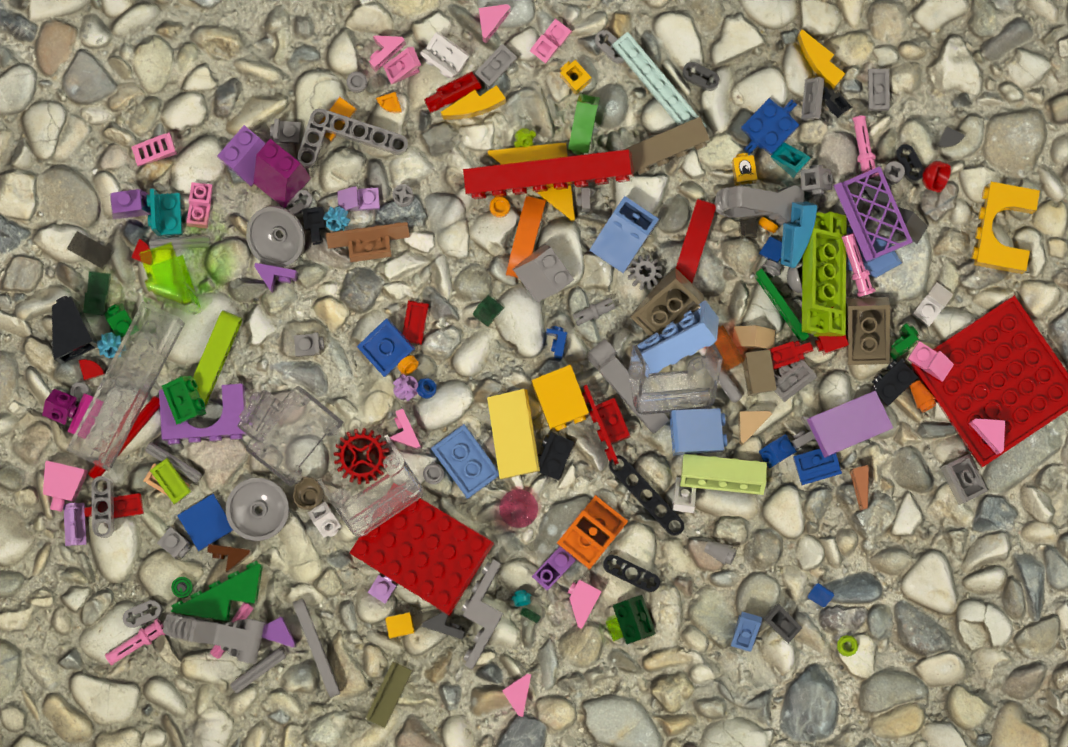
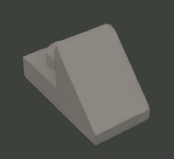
M801 417L808 433L803 430L793 436L795 440L791 443L795 449L815 439L807 422L808 417Z

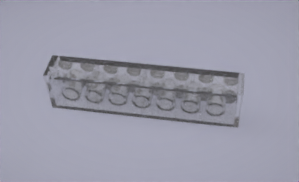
M142 301L66 451L110 472L185 325L179 317Z

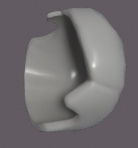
M803 261L798 262L795 268L789 267L787 272V282L790 288L797 293H802Z

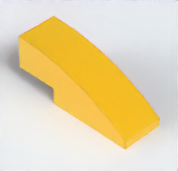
M801 30L797 38L807 62L816 75L824 78V83H829L834 90L843 79L845 73L830 62L834 56L832 52L804 30Z
M497 85L481 96L474 90L441 111V117L443 120H458L483 115L506 104V98Z

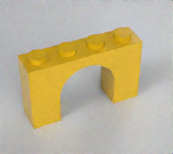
M990 182L987 187L983 188L982 199H985L984 207H980L978 219H981V225L976 229L975 239H978L977 247H974L972 251V259H975L974 265L1019 274L1027 271L1030 251L1007 247L1001 244L993 234L992 222L997 213L1005 210L1033 214L1037 211L1040 190L997 182Z

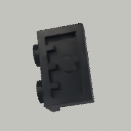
M903 358L899 361L896 359L886 367L889 371L884 376L880 373L872 381L874 386L871 390H876L878 397L887 406L918 378L904 363L905 360Z
M551 432L550 436L546 434L541 445L545 447L542 455L538 454L540 468L538 473L559 481L575 442L554 432Z

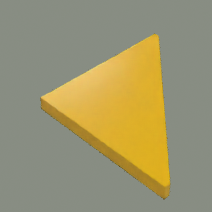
M566 142L488 151V155L501 165L568 157ZM568 185V189L563 190L547 187L548 191L535 192L569 218L570 221H575L571 185Z

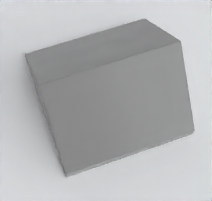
M970 454L940 467L958 505L966 503L988 491Z

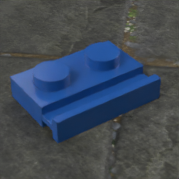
M816 449L793 456L801 486L842 474L836 453L824 457L821 449Z

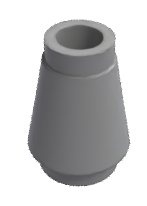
M709 540L704 552L724 565L726 563L731 565L737 549H734L732 545Z

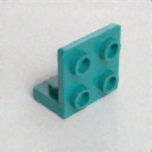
M150 188V194H147V206L151 209V215H148V226L151 227L157 236L183 235L181 194H159L154 188Z

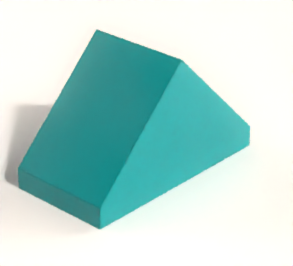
M785 142L771 156V159L793 179L811 159L809 155Z

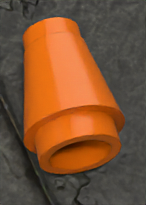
M920 380L909 386L917 409H920L922 413L936 406V398Z

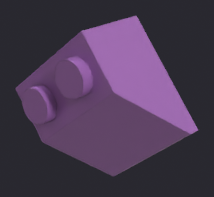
M244 125L217 157L224 165L252 187L254 184L256 154L266 143Z

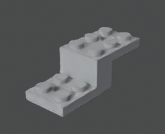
M494 559L492 563L487 562L482 571V574L485 575L481 582L477 580L472 589V592L475 593L471 600L467 599L461 609L464 611V617L485 628L484 631H478L473 640L476 642L474 649H469L463 659L466 661L464 666L472 670L503 615L500 611L482 602L501 567V563Z

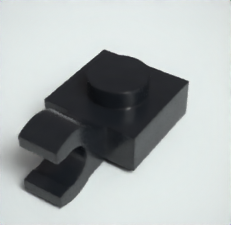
M829 83L824 84L823 89L825 93H823L822 100H827L825 104L829 111L839 118L847 113L852 106L839 92L835 93Z
M324 208L302 209L305 231L311 230L313 245L321 244L320 229H326L325 220L323 219Z

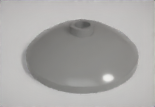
M278 206L265 207L257 211L248 222L246 230L248 246L253 255L263 264L285 267L295 262L302 254L305 245L304 230L297 217L287 209Z
M251 478L241 482L231 491L226 502V517L229 525L239 536L252 541H263L274 537L285 526L289 515V503L284 491L276 483L264 478ZM261 506L263 509L262 513L256 514L255 509Z

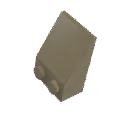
M675 268L654 287L630 315V318L649 336L656 332L660 335L671 322L675 324L680 322L684 318L683 314L689 310L695 312L701 308L699 304L704 301V295Z
M888 297L846 298V326L849 344L847 347L848 365L890 364V302Z

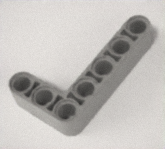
M318 108L310 115L297 158L304 168H312L317 161L326 132L395 155L404 154L407 150L408 142L405 136ZM322 114L326 117V120L322 124H317L314 121L315 116ZM336 121H343L345 128L343 130H336L334 128ZM362 127L365 130V134L357 137L353 133L354 129ZM313 133L319 136V141L314 144L308 141L309 135ZM375 134H382L385 140L382 143L374 142L373 137ZM395 140L403 141L404 147L401 150H396L393 147ZM303 154H312V161L304 163L301 160Z
M603 339L588 352V360L653 434L670 421L666 414L616 358L615 349L606 339Z

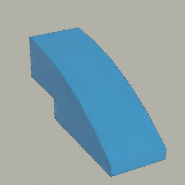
M792 202L791 223H783L782 265L795 268L802 258L814 228L817 205L809 202Z

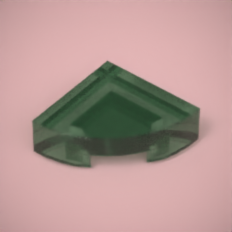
M522 607L519 613L538 624L541 618L540 615L525 607Z

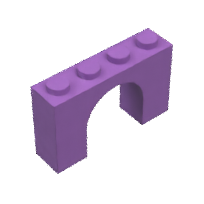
M243 384L221 385L222 414L214 425L207 428L193 427L188 421L176 425L164 391L159 390L162 440L168 441V445L180 444V440H188L189 443H199L204 438H209V441H222V437H230V440L243 439L244 435H248L245 386Z

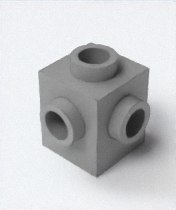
M812 165L810 169L800 170L802 191L812 192V195H823L824 191L832 190L833 176L830 169L822 168V165Z

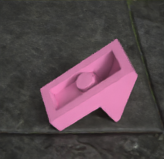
M373 36L374 41L382 49L381 51H375L370 57L369 63L375 72L406 45L403 37Z
M408 47L383 65V68L390 83L395 84L419 73L418 67L421 66L414 47Z
M920 341L907 359L941 382L944 381L954 365L941 351L936 352Z
M403 408L396 411L397 417L394 420L398 429L403 428L404 431L389 437V439L417 450L420 449L421 446Z

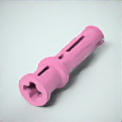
M857 116L852 120L859 149L857 161L860 163L863 174L876 168L874 161L876 155L871 151L866 116ZM879 173L871 175L869 179L878 177Z
M854 233L842 236L841 238L854 273L852 274V280L856 282L858 297L875 292L876 290L870 282V272L868 269H865Z
M156 618L154 623L148 627L139 629L137 635L109 653H106L105 657L109 664L114 665V663L141 646L150 645L154 639L161 635L165 636L161 621Z

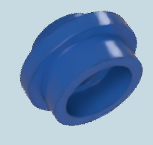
M429 378L419 380L416 389L417 393L422 398H432L436 393L435 382Z

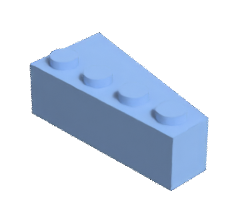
M706 300L699 304L701 308L695 312L689 310L683 314L684 318L677 324L674 322L668 324L662 331V334L659 335L656 332L634 347L633 360L646 377L652 373L660 372L670 364H676L686 356L694 355L701 348L709 347L717 341L719 317Z

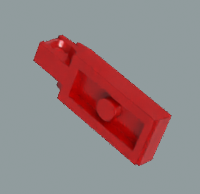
M470 72L436 89L437 92L424 99L431 113L440 110L441 107L456 102L474 90L480 89L481 85L474 73Z
M792 341L768 349L771 352L773 370L800 362V360L805 359L804 354L814 351L811 342L800 345L799 341Z
M141 493L114 497V519L144 514ZM106 502L99 503L98 511L100 513L106 512L108 504ZM92 507L84 508L86 517L92 516Z

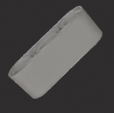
M99 476L93 480L91 485L92 529L98 537L108 538L114 532L113 483L110 479ZM106 481L107 489L99 492L97 488L98 483ZM101 502L108 504V509L104 513L98 511V505ZM104 522L107 523L108 531L105 534H100L98 531L99 525Z

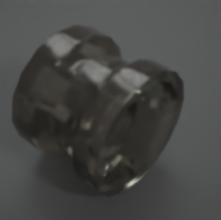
M755 217L749 220L738 219L740 239H745L749 236L757 238Z

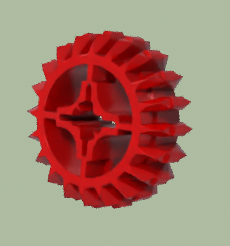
M363 428L362 434L359 435L358 429H354L355 436L352 437L351 433L347 432L346 434L349 437L347 441L343 437L340 438L344 443L343 446L336 444L335 447L340 449L341 452H334V456L340 457V459L334 461V464H342L337 471H346L342 476L344 479L351 475L349 480L351 483L354 482L355 478H358L357 483L361 485L362 478H365L366 484H370L369 477L372 476L373 480L377 481L378 479L375 475L377 472L381 476L384 475L380 468L388 469V465L384 464L383 461H390V457L384 456L390 450L389 448L382 449L387 442H378L382 437L380 434L373 438V430L370 431L369 435H366L367 430ZM358 440L371 441L364 448H357L352 444ZM375 446H377L379 451L377 465L370 459V454ZM347 449L354 454V459L349 467L345 461ZM354 450L362 454L364 452H367V455L365 456L367 457V460L370 463L362 459L360 461H357V458L359 457L357 456V453ZM360 465H367L372 469L367 473L353 472Z

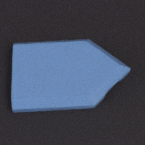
M847 227L846 235L854 233L852 228ZM869 235L872 242L874 236ZM876 238L873 245L876 253L885 250L887 241ZM857 242L865 269H868L870 272L869 276L877 278L902 264L895 251L867 263ZM846 252V270L853 271Z

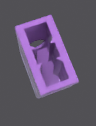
M140 189L110 193L113 220L151 215V209L147 206L148 193Z

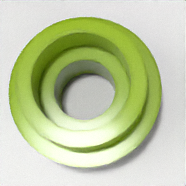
M845 635L838 640L837 649L843 656H852L858 650V642L854 637ZM845 642H849L851 644V648L849 650L844 649Z

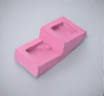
M555 19L546 32L539 37L530 49V52L544 63H547L572 31Z

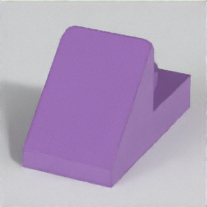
M255 263L254 267L272 293L276 278H279L278 281L283 283H291V281L297 280L298 273L296 270Z

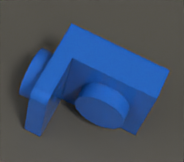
M552 326L551 329L547 328L546 335L558 337L557 340L553 339L551 352H555L554 358L563 359L567 332H564V328Z

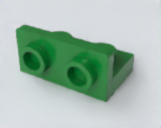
M906 323L900 329L899 333L902 337L891 346L890 356L893 360L913 348L918 342L917 336L919 334L912 325L909 326Z
M181 376L162 385L176 425L206 414L205 403L200 398L197 382L192 376Z

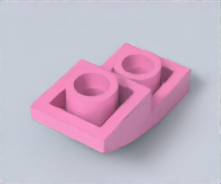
M192 182L186 222L188 227L208 229L212 184Z

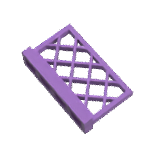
M880 166L845 182L833 185L867 263L913 243ZM875 173H879L881 178L878 188L867 184L869 177ZM855 182L862 184L863 187L859 196L850 193L848 185ZM882 184L884 185L886 191L881 189ZM866 186L877 190L873 201L862 198ZM879 191L889 196L886 207L875 203ZM853 197L857 198L856 204L853 200ZM860 200L871 204L867 215L860 213L857 209ZM890 203H892L894 210L889 208ZM874 205L885 209L881 220L870 217ZM887 211L896 213L898 218L895 225L883 222ZM861 216L866 217L864 223ZM868 219L879 223L875 234L868 232L865 228ZM899 222L901 224L902 229L897 227ZM882 224L893 228L889 239L878 235ZM895 230L904 232L907 238L906 241L901 243L891 241ZM869 235L874 236L872 242ZM876 238L887 241L885 250L876 253L873 246Z

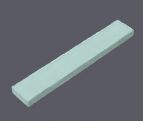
M629 32L612 44L616 52L624 59L626 64L678 126L699 117Z

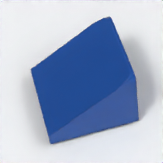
M770 236L759 254L768 260L778 263L781 258L782 242Z
M817 583L814 584L807 597L821 607H826L834 597V593Z

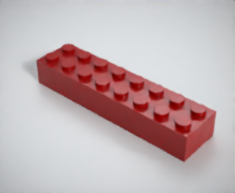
M628 149L463 169L465 193L477 200L487 198V194L503 197L507 196V192H513L515 195L527 194V190L533 189L535 192L548 191L547 187L563 190L568 189V185L572 184L578 188L589 186V182L605 185L609 184V180L614 179L618 183L629 182L630 178L634 177L632 152Z

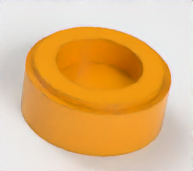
M495 197L491 200L489 207L493 216L502 218L509 213L510 203L505 197Z
M761 216L758 221V225L773 234L779 228V226L765 217Z
M409 355L399 362L397 368L401 374L409 375L417 369L419 362L413 355Z

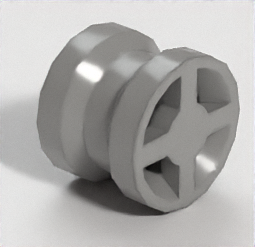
M896 161L888 163L882 171L887 183L892 185L900 182L905 174L903 165Z
M406 184L397 185L393 190L394 202L400 207L409 206L414 200L412 189Z

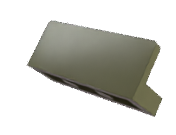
M392 661L365 720L371 721L383 728L386 727L413 670Z

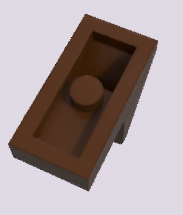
M208 544L207 553H211L212 558L225 559V556H228L226 572L229 573L250 557L252 550Z

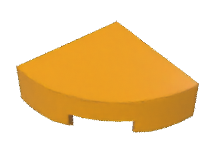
M396 92L376 98L380 107L390 113L402 112Z

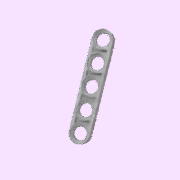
M303 598L293 602V606L330 698L340 695L339 687Z

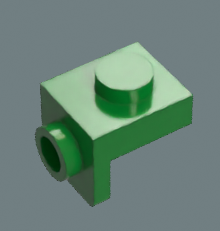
M123 303L119 305L114 304L105 312L106 320L116 336L120 335L122 338L137 330Z

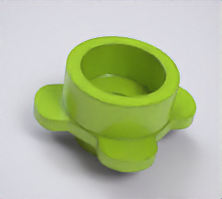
M527 128L518 130L515 134V147L532 146L533 138L536 136L535 131H530Z

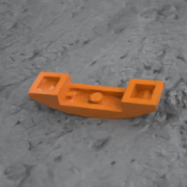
M526 196L506 275L518 278L512 269L533 253L546 200Z

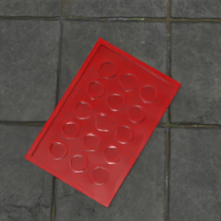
M393 482L350 551V554L450 616L494 545V542Z

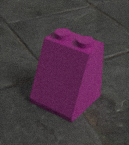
M269 139L256 154L254 185L280 206L286 208V205L307 184L311 177L299 161L273 140Z

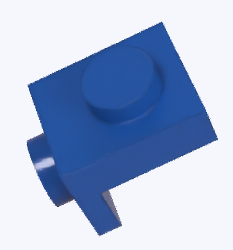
M786 434L759 450V454L762 460L767 463L768 468H772L797 452Z

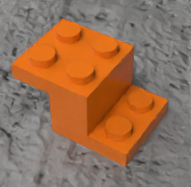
M595 495L557 544L590 570L627 524L628 520Z

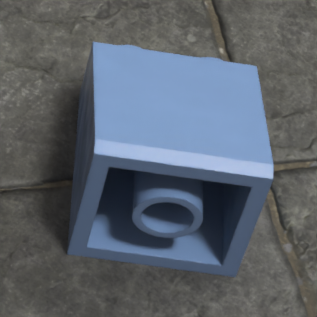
M720 408L671 410L669 418L673 456L724 451V447L727 446V435L722 432V426H725V414L721 413Z

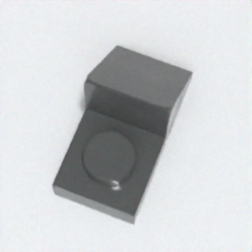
M778 603L764 618V622L774 629L787 643H790L802 629Z
M444 612L422 624V627L462 640L465 631H461L462 626L451 622L449 626L445 625L448 615Z

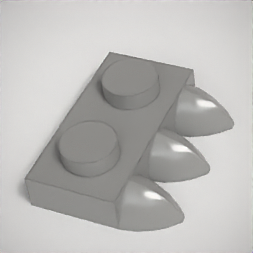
M803 360L791 364L792 368L788 366L779 368L781 377L774 374L777 388L774 392L783 402L817 378L815 372Z

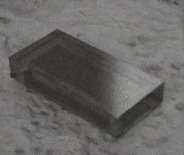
M78 231L67 247V250L103 270L114 252Z

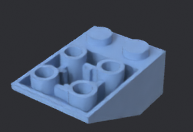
M624 196L589 251L624 273L658 224L659 218Z

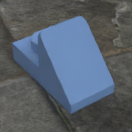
M742 612L737 620L731 646L751 652L762 617Z

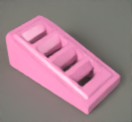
M170 133L132 146L138 167L177 155ZM166 141L168 150L164 151L162 142ZM158 144L160 153L156 152L154 145ZM149 146L151 147V151L153 154L150 157L147 151V147ZM140 149H143L145 159H141Z

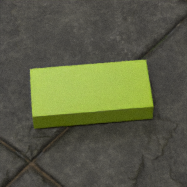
M168 458L150 470L173 504L178 503L192 492Z

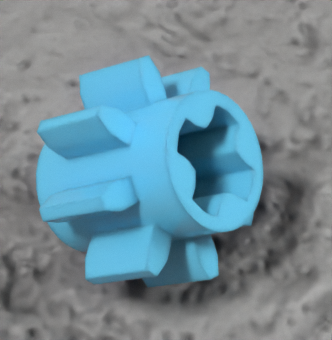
M340 206L330 207L323 217L324 220H327L325 226L333 232L344 231L350 222V219L346 218L348 211Z
M112 332L102 334V340L97 341L99 354H104L108 358L119 356V350L124 349L121 336H116Z

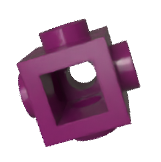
M53 389L45 400L42 416L65 425L70 418L73 419L78 408L75 406L77 398Z

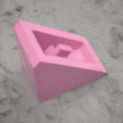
M505 4L479 8L483 42L487 43L510 14L511 6Z
M974 419L969 423L996 454H1000L1004 450L1005 421Z
M526 674L502 690L518 716L522 717L531 678L530 674Z

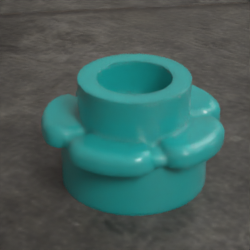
M519 590L514 593L515 596L511 597V600L514 601V606L522 607L531 603L530 597L532 595L527 593L526 590Z

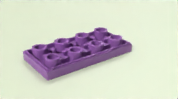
M876 390L807 419L824 457H828L893 429Z

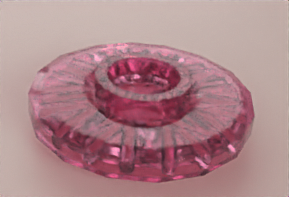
M522 489L512 490L501 499L499 506L500 516L509 526L524 528L532 524L536 519L538 513L537 501L528 491Z

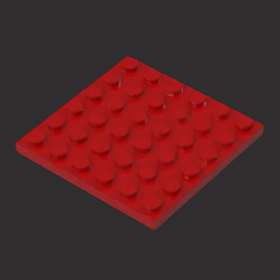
M1015 295L933 349L936 352L941 351L954 364L943 382L915 364H911L926 388L936 398L935 401L981 468L1068 411V372ZM972 420L1005 421L1004 450L1000 454H996L970 426L969 423Z

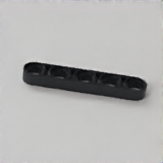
M616 456L617 459L622 460L624 463V468L620 471L612 468L613 460L609 461L608 466L612 474L668 534L678 536L683 532L684 522L623 456ZM633 474L637 476V485L629 486L626 483L628 475ZM643 490L651 491L652 499L645 502L641 499L640 494ZM663 505L667 511L666 515L658 517L654 511L655 507ZM676 520L680 523L681 528L678 532L670 531L669 523Z

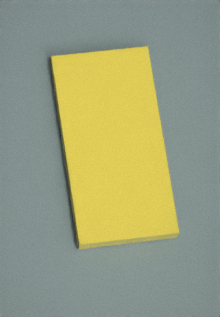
M527 389L487 397L499 478L507 479L540 471Z

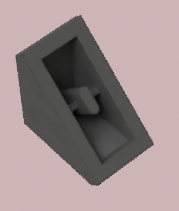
M869 179L867 184L878 188L880 181ZM858 183V186L862 189L863 185ZM882 184L881 189L886 191L884 185ZM866 186L863 193L868 200L873 201L877 190ZM879 191L875 203L886 207L889 196ZM874 205V210L881 218L885 209Z
M898 207L912 241L918 244L928 225L914 212ZM889 211L883 222L895 225L898 217L896 213ZM899 222L897 227L902 229L901 224ZM895 230V231L898 232L899 234H901V235H903L904 237H906L905 234H904V232L899 231V230Z

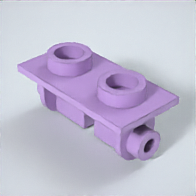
M85 503L64 504L65 546L87 545Z

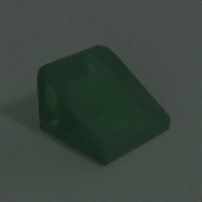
M488 295L476 307L473 315L489 327L504 307Z

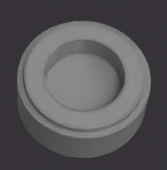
M352 72L347 77L349 90L353 93L363 92L367 87L366 76L361 72Z
M77 382L70 388V395L77 398V403H80L84 393L92 395L91 388L84 382Z

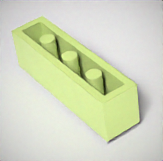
M683 454L680 486L764 495L767 463L756 460L747 461L737 458L728 459L716 456Z

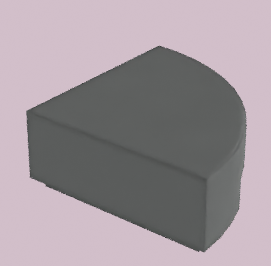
M946 126L937 146L942 148L955 146L962 141L965 135Z

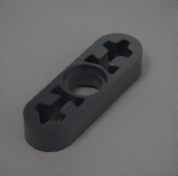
M609 555L603 561V568L607 573L646 592H654L660 586V580L657 575L616 555ZM616 559V564L621 567L622 562L627 564L622 570V576L617 574L620 571L617 568L609 570V565L606 564L607 561ZM630 567L635 568L638 573L637 577L633 580L628 579L625 575L626 570ZM641 572L645 573L643 577L646 579L653 577L656 586H651L649 589L644 581H641L640 585L636 582L640 579Z

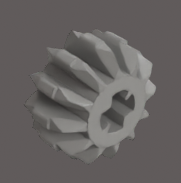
M640 255L638 256L639 263L636 260L631 261L634 267H628L627 271L633 274H630L628 279H636L632 286L635 287L640 283V290H643L644 284L647 285L648 290H651V282L657 285L659 282L655 278H662V274L658 273V271L662 270V266L655 267L658 262L657 259L649 262L650 255H647L646 261H643V257ZM643 268H645L646 271H650V273H648V277H645L644 274L640 275Z

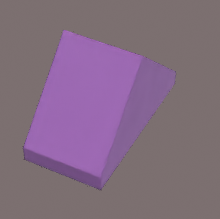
M283 617L264 625L262 638L293 648L296 647V642Z

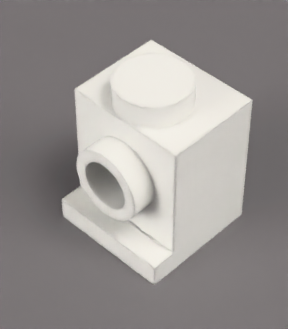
M326 502L308 512L312 522L323 538L326 536L332 537L338 533L341 525Z

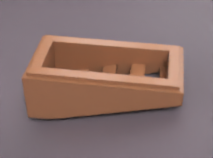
M868 465L850 470L859 510L868 508Z

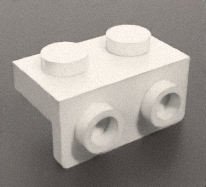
M439 32L435 33L426 49L420 53L427 64L435 65L440 69V73L447 78L458 76L471 56Z

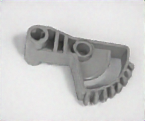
M795 185L776 192L744 186L724 188L716 193V212L729 218L764 215L769 216L771 220H775L779 225H783V223H791L792 202H804V191H802V187Z
M170 613L166 615L164 620L163 633L185 641L221 646L223 651H228L230 656L237 657L238 661L256 664L265 622L246 618L245 620H236L235 622L222 624Z

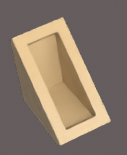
M757 325L734 326L732 347L757 350L774 348L775 330Z
M770 411L739 412V443L743 445L772 413Z

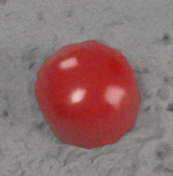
M942 161L930 163L923 172L922 182L925 188L938 193L942 192L949 181L951 166Z

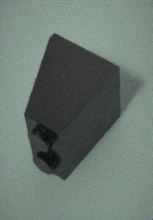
M63 296L56 300V304L52 305V356L54 360L64 364L97 348V340L79 302L71 296Z

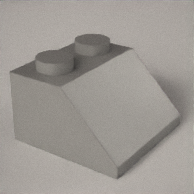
M546 244L512 269L536 302L558 293L574 280L552 248Z

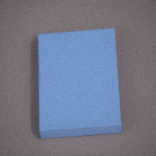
M465 424L431 448L467 499L499 477L498 469Z

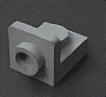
M274 120V124L270 126V136H273L275 143L300 144L301 122Z
M318 332L294 335L296 357L321 355V349H324V339L320 337Z
M172 527L157 542L175 559L183 558L190 550L188 547L190 542Z

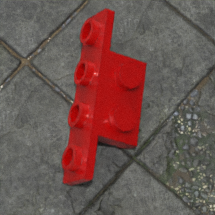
M586 384L583 386L585 392H582L585 404L590 403L592 411L589 413L593 423L598 422L600 429L597 430L601 442L606 441L608 448L605 449L608 460H613L615 465L619 464L612 444L631 437L615 398L595 405Z

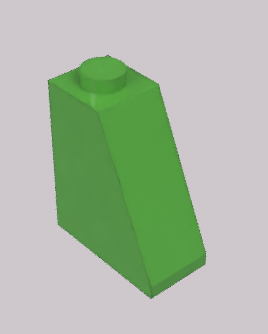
M585 94L579 95L568 147L574 154L584 155V153L589 152L600 97Z

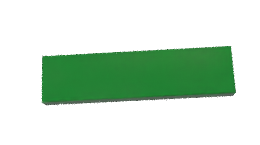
M760 269L756 272L754 278L799 342L803 343L810 337L809 334L802 332L801 323L764 270Z

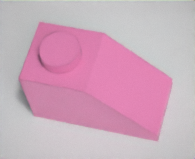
M581 580L578 583L573 582L568 591L571 594L569 600L575 620L580 629L583 628L602 592Z

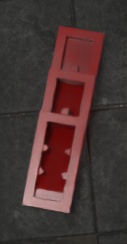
M698 198L676 265V269L691 283H693L716 210L714 203Z

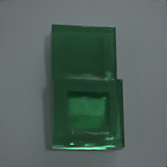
M89 271L83 313L104 316L111 273Z

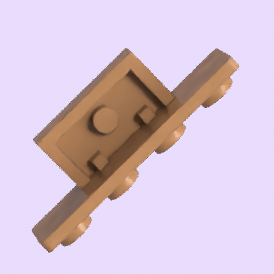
M407 222L326 233L329 249L348 246L350 262L392 257L390 240L410 237Z

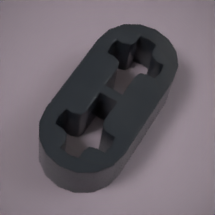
M907 144L901 145L895 152V158L897 162L903 165L905 178L910 182H918L923 177L924 168L913 147ZM902 150L905 152L909 151L908 159L910 162L905 157L901 158ZM910 165H912L914 170H919L917 177L909 174L912 170Z

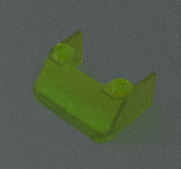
M172 242L139 253L148 278L145 280L148 292L153 291L158 301L193 315L202 312L184 256H176Z

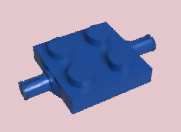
M769 98L741 127V130L751 140L743 150L750 155L759 147L772 156L799 128L800 124L789 114L797 106L796 102L791 99L783 108Z

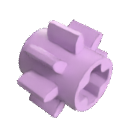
M402 374L393 382L395 385L393 389L394 394L399 399L406 398L409 401L418 394L416 390L418 382L412 376L406 377L405 374Z

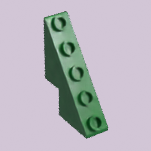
M258 561L248 564L246 566L247 570L241 573L239 571L231 573L227 576L228 580L221 583L219 580L209 585L210 589L202 593L200 590L190 595L191 600L185 603L181 600L173 604L171 612L229 621L232 600L257 604L263 564H259Z

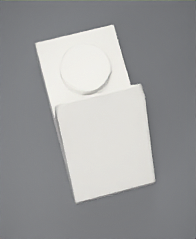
M936 282L912 315L929 327L941 310L945 308L953 294Z
M676 477L672 509L674 511L694 513L696 488L680 486L681 478Z

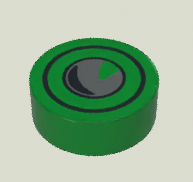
M178 577L172 583V592L179 598H186L193 591V583L186 577Z

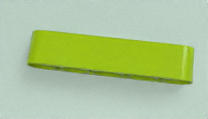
M222 310L193 375V379L198 385V393L200 398L203 399L205 407L242 323L241 317Z

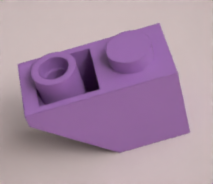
M559 547L532 577L548 591L576 560L562 547Z

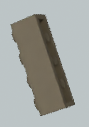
M698 117L624 150L629 149L632 152L634 174L638 172L639 175L649 172V167L657 164L660 167L669 163L668 159L674 156L679 159L688 155V150L695 148L697 151L707 147V142L710 141L701 117Z

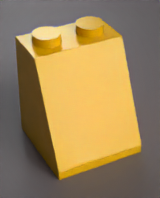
M571 364L532 380V387L550 430L555 429V432L567 428L566 424L574 421L575 424L587 420L585 416H588L589 412Z

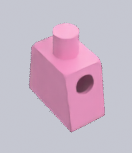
M50 461L45 462L43 495L53 497L50 506L51 510L62 512L65 500L76 501L88 474L87 470Z

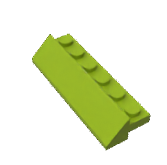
M834 212L816 213L812 235L803 254L802 332L814 334V337L846 335V248L841 237L846 235L847 216Z

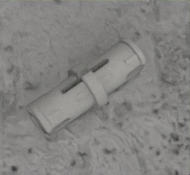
M611 297L595 305L592 303L589 305V308L572 314L574 320L583 317L576 321L577 326L591 319L596 320L600 315L615 310L614 304L605 307V305L613 302Z

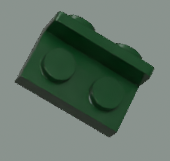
M642 595L613 605L626 644L656 635Z

